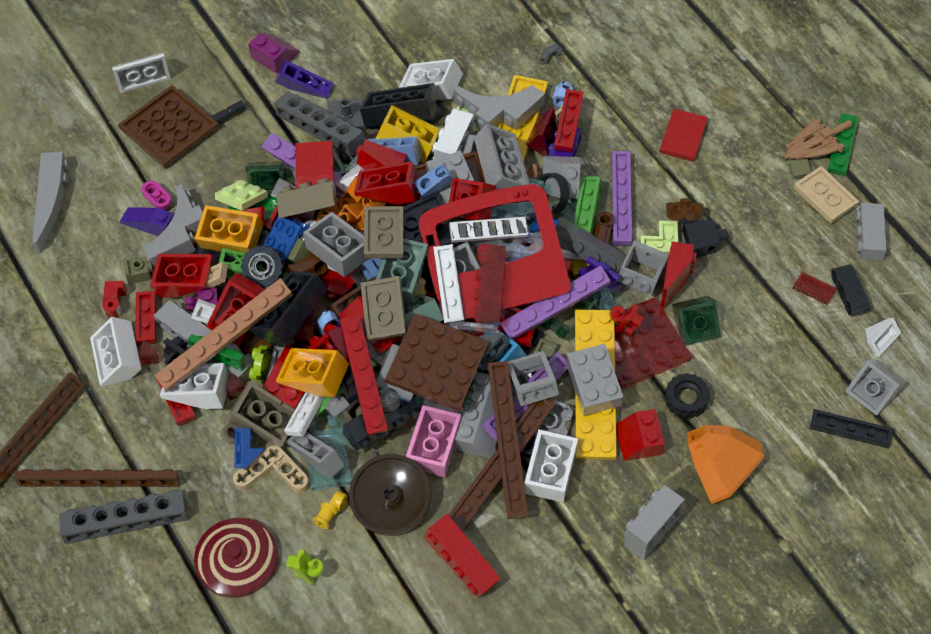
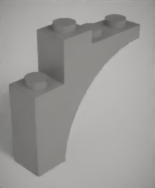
M531 85L515 94L490 97L471 93L458 86L454 89V101L458 106H462L475 116V124L479 129H482L486 124L497 127L504 121L507 126L517 130L545 105V94Z
M182 184L175 187L177 207L171 222L155 240L144 246L154 268L159 254H190L196 251L193 244L196 243L194 236L196 235L203 211L200 205L196 206L194 201H190L193 197L189 189L185 190Z

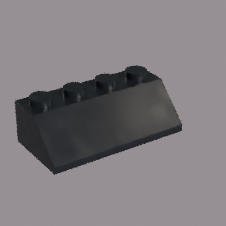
M435 83L368 92L359 109L365 128H378L382 126L391 106L423 121L432 119L436 111Z
M290 271L283 282L292 292L293 296L252 326L249 331L272 346L285 348L328 290L316 273Z

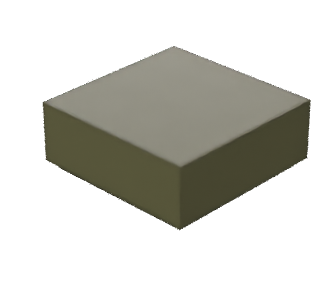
M808 159L790 161L789 167L793 179H801L811 173Z
M540 338L533 354L544 351L547 360H549L556 353L558 344Z

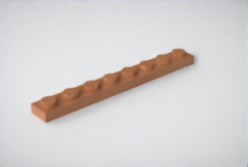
M281 278L154 376L165 391H170L293 296L292 292Z

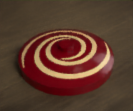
M230 518L216 523L202 535L194 554L195 569L202 584L211 592L227 598L245 597L259 591L272 578L278 563V550L272 534L265 526L248 518Z

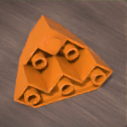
M355 176L339 199V202L335 206L322 208L314 221L317 223L333 212L357 231L364 230V207L385 206L386 202L355 196L354 190L358 177Z
M704 425L687 432L688 446L694 466L711 504L731 497L765 458L762 442L731 426Z

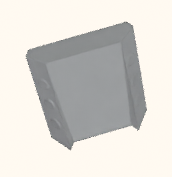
M552 400L556 403V406L538 430L567 436L575 408Z

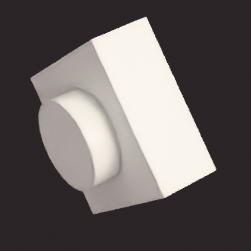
M198 299L191 319L207 324L216 305Z

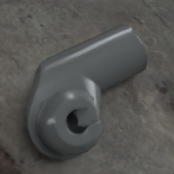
M554 43L545 48L539 61L542 64H546L553 53L557 56L563 51L562 47Z

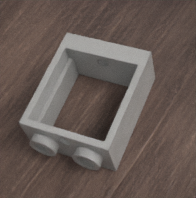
M634 240L619 271L621 278L618 282L652 295L669 254ZM634 260L657 270L654 278L652 279L628 269L630 261Z
M544 351L508 361L510 380L520 406L559 395L556 379ZM544 368L547 375L546 378L523 385L519 384L517 376Z

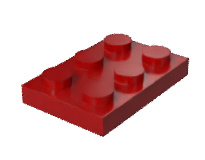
M287 345L280 354L262 389L281 400V403L284 402L296 410L305 392L276 382L290 349L294 348Z

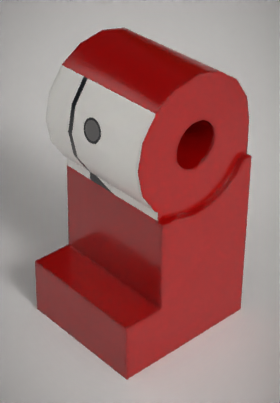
M105 281L102 306L108 318H118L122 314L120 306L121 296L127 295L124 281Z

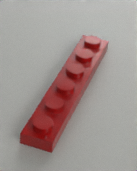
M360 315L340 319L367 436L386 432L388 429Z

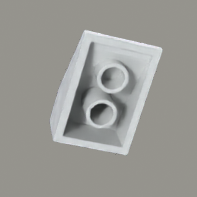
M454 59L414 63L409 65L399 88L435 83L436 100L452 99L454 89L457 88L463 73Z
M224 363L203 364L167 392L162 387L160 397L202 409H221L225 403L231 377Z

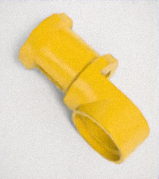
M340 491L335 492L329 503L324 502L321 504V509L318 515L313 517L312 522L321 529H328L332 517L346 506L348 495Z

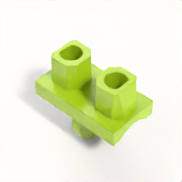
M299 550L297 555H289L286 563L288 569L294 570L295 577L303 579L308 585H314V577L320 576L324 570L323 563L319 559H312L305 550Z

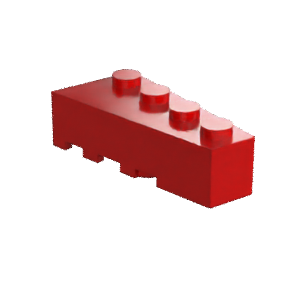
M448 514L444 515L427 529L423 539L446 562L454 574L466 584V588L473 596L476 595L480 598L499 582L501 578Z

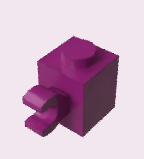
M206 288L197 291L198 298L185 297V305L188 311L194 310L198 299L217 305L220 299L217 288Z

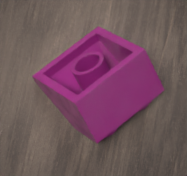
M259 33L248 43L251 58L275 73L279 72L285 60L290 62L299 53L298 49L274 34Z

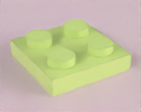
M238 180L234 184L224 187L215 193V200L241 211L268 198L266 190L249 184L244 180Z

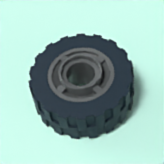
M258 245L255 248L249 249L244 254L245 256L241 261L242 275L262 288L270 286L278 279L283 278L286 269L285 261L278 250L270 246ZM263 261L267 263V269L264 272L259 268Z

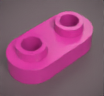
M148 181L142 185L143 196L155 208L167 210L171 207L172 200L170 194L157 182Z

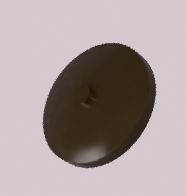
M384 454L370 459L358 469L350 485L349 502L354 516L366 529L383 536H396L412 530L423 520L431 502V486L424 470L415 461L403 455Z

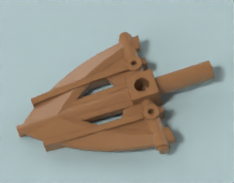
M813 118L811 120L812 123L806 126L790 144L786 145L787 152L783 156L784 159L803 160L836 151L843 152L844 145L842 143L838 144V138L834 135L851 127V121L847 120L831 129L829 126L826 127L825 124H821L819 118L817 120Z

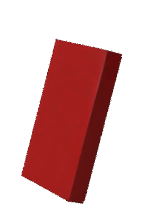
M673 109L659 153L694 162L708 117Z

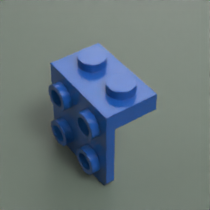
M278 216L264 245L278 250L285 261L288 259L299 236H304L303 232L310 228V226L303 222L299 224L300 220L292 216L289 219L286 217L279 218Z

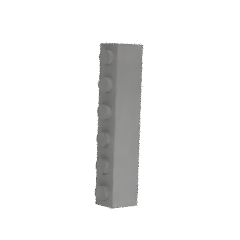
M171 300L154 314L157 326L174 338L179 336L183 339L187 348H189L188 338L191 334L205 337L212 331L206 327V323L202 324L200 321L191 319L192 313H187L179 303L175 304ZM229 344L226 347L231 350H238L241 352L240 348L236 344ZM243 352L241 353L244 355L245 367L242 371L225 365L231 380L239 386H242L249 379L250 368L254 365L252 356L249 354L245 355ZM213 359L207 361L209 364L220 363Z

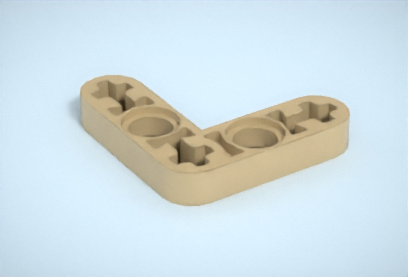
M276 445L265 449L246 469H239L233 476L234 485L238 490L249 489L272 470L297 493L306 491L309 481L306 474ZM272 453L275 454V455L277 454L278 457H277V458L271 457L270 454H272ZM256 464L264 465L263 470L260 472H255L253 467ZM290 465L292 470L289 473H283L281 471L282 467ZM295 475L299 481H303V485H296V481L294 479ZM241 477H242L243 479L246 478V482H245V483H243L242 481L239 482V478H241Z

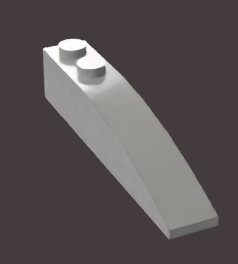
M63 152L41 153L32 240L36 253H41L53 230L62 205L65 184L68 183L66 170L69 169V161L65 159Z

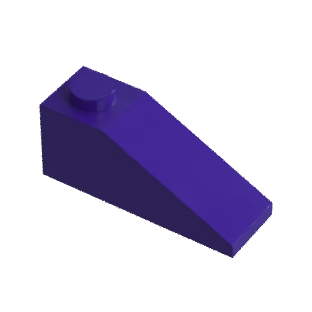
M287 60L280 67L275 79V83L290 90L325 99L328 98L333 85L332 82Z
M128 207L120 223L159 236L171 222L174 213L160 208Z

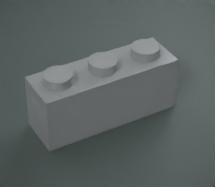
M861 203L859 210L855 212V221H858L856 236L859 237L856 250L860 252L861 260L883 261L886 253L884 204Z

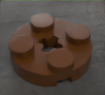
M682 198L680 202L666 203V216L671 220L681 221V218H687V221H696L702 218V203L691 202L689 198Z

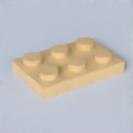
M822 166L794 183L793 186L830 224L859 204V201Z

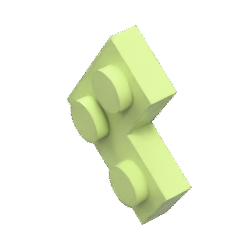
M659 221V236H641L640 243L669 254L671 241L678 242V222Z

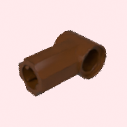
M603 211L598 214L594 236L609 244L614 217L610 212Z
M312 252L308 253L305 259L287 267L288 273L290 271L316 273L317 275L324 274L328 269V265Z

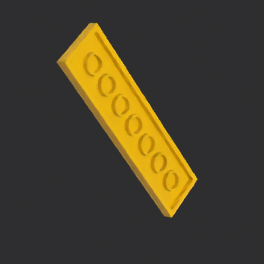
M575 310V351L606 344L615 371L614 321L610 317L611 310ZM575 392V438H578L576 459L616 460V407L583 416Z

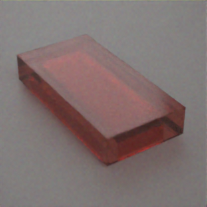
M801 272L793 286L794 290L825 305H828L836 291L835 287L804 272Z

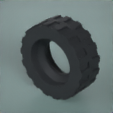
M689 373L673 377L669 381L665 393L666 406L669 408V411L683 419H692L693 417L700 416L705 411V408H707L710 397L707 383L701 377ZM683 388H690L695 391L697 399L692 404H684L679 401L677 397L678 392Z

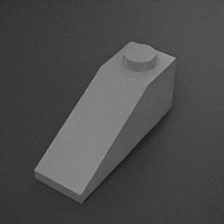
M305 432L303 437L292 436L286 441L311 466L329 479L345 466L335 449Z

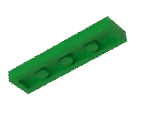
M841 113L838 125L850 120L852 126L836 134L835 137L838 138V144L842 143L845 148H843V152L836 151L831 153L827 172L842 176L846 175L859 119L858 116Z

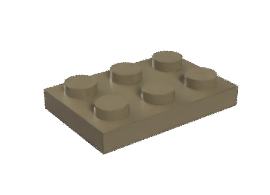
M403 206L364 207V258H403Z
M395 276L362 282L361 290L366 339L374 341L405 335L407 329L401 278Z

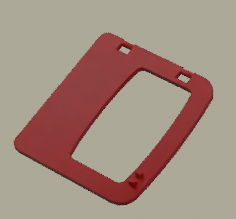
M535 184L494 190L427 210L421 216L419 229L423 243L428 244L427 237L433 235L435 245H428L426 257L442 316L443 310L433 248L440 246L436 226L469 213L512 203L531 202L533 204L544 248L542 251L518 260L484 269L457 273L464 320L565 295L570 291L571 286L544 189Z

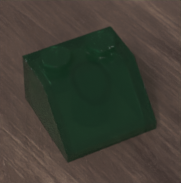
M282 161L251 162L246 165L248 183L261 189L273 190L279 178L287 182L286 164Z
M704 296L672 304L675 324L684 346L721 337L716 301L713 298Z

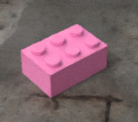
M423 405L406 457L415 461L425 473L446 477L455 448L454 438L461 414Z

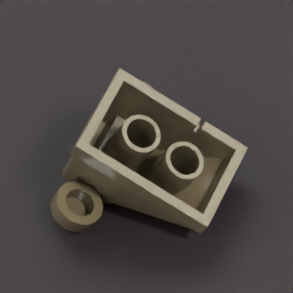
M249 381L226 417L225 421L229 424L221 429V437L226 443L233 444L235 443V428H250L252 435L281 447L288 437L284 430L295 409L284 402L281 403V400L262 389L264 386L262 383Z

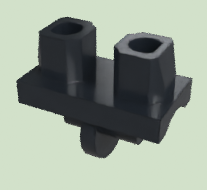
M179 336L172 340L168 338L163 340L165 344L163 357L166 358V366L187 351L183 349L185 342Z

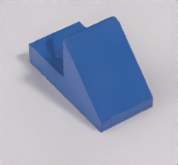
M235 428L234 468L246 469L264 450V448H250L252 442L250 428Z

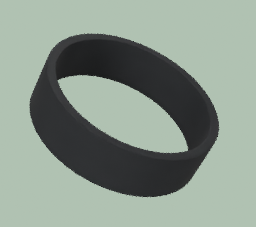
M544 173L537 178L535 185L543 188V184L548 177L552 176L555 178L560 188V200L557 207L552 210V214L560 213L566 208L569 201L568 183L558 173Z

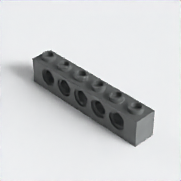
M288 91L274 102L278 117L321 141H333V148L349 157H352L356 153L358 146H362L365 141L364 133L361 129L337 118L334 114L326 112L323 108L315 106L310 101L304 100L297 94L295 95Z
M170 490L163 494H149L147 497L142 498L133 497L121 502L111 501L105 505H90L84 509H69L59 513L60 534L65 544L188 521L186 501L182 490ZM164 505H169L166 509H160ZM143 509H148L147 512L140 513ZM128 513L126 516L120 517L121 514ZM102 517H107L104 521H99ZM86 521L85 524L79 525L80 522Z

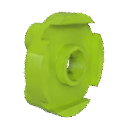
M259 345L258 348L253 349L252 359L254 360V365L250 368L249 379H253L254 382L258 381L264 384L266 380H262L263 376H268L271 362V354L267 353V350L270 349L268 345Z

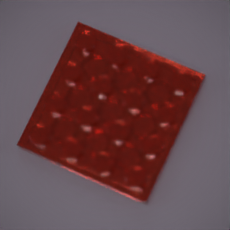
M656 297L637 304L638 309L636 312L643 316L644 319L631 335L622 330L618 334L614 332L615 374L622 389L692 360L690 352ZM614 321V328H615L619 323H617V322Z

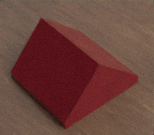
M549 108L537 117L526 142L528 147L541 156H549V146L551 143L554 144V134L556 129L558 130V121L554 108Z

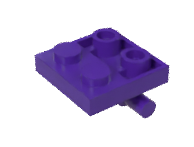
M591 256L586 259V263L589 266L581 268L577 276L581 277L601 265L611 284L599 290V293L609 295L624 289L626 286L618 282L621 276L612 271L610 266L602 261L595 260Z

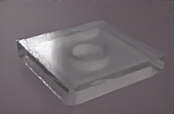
M462 321L448 324V326L456 330L468 333H498V326L492 324Z

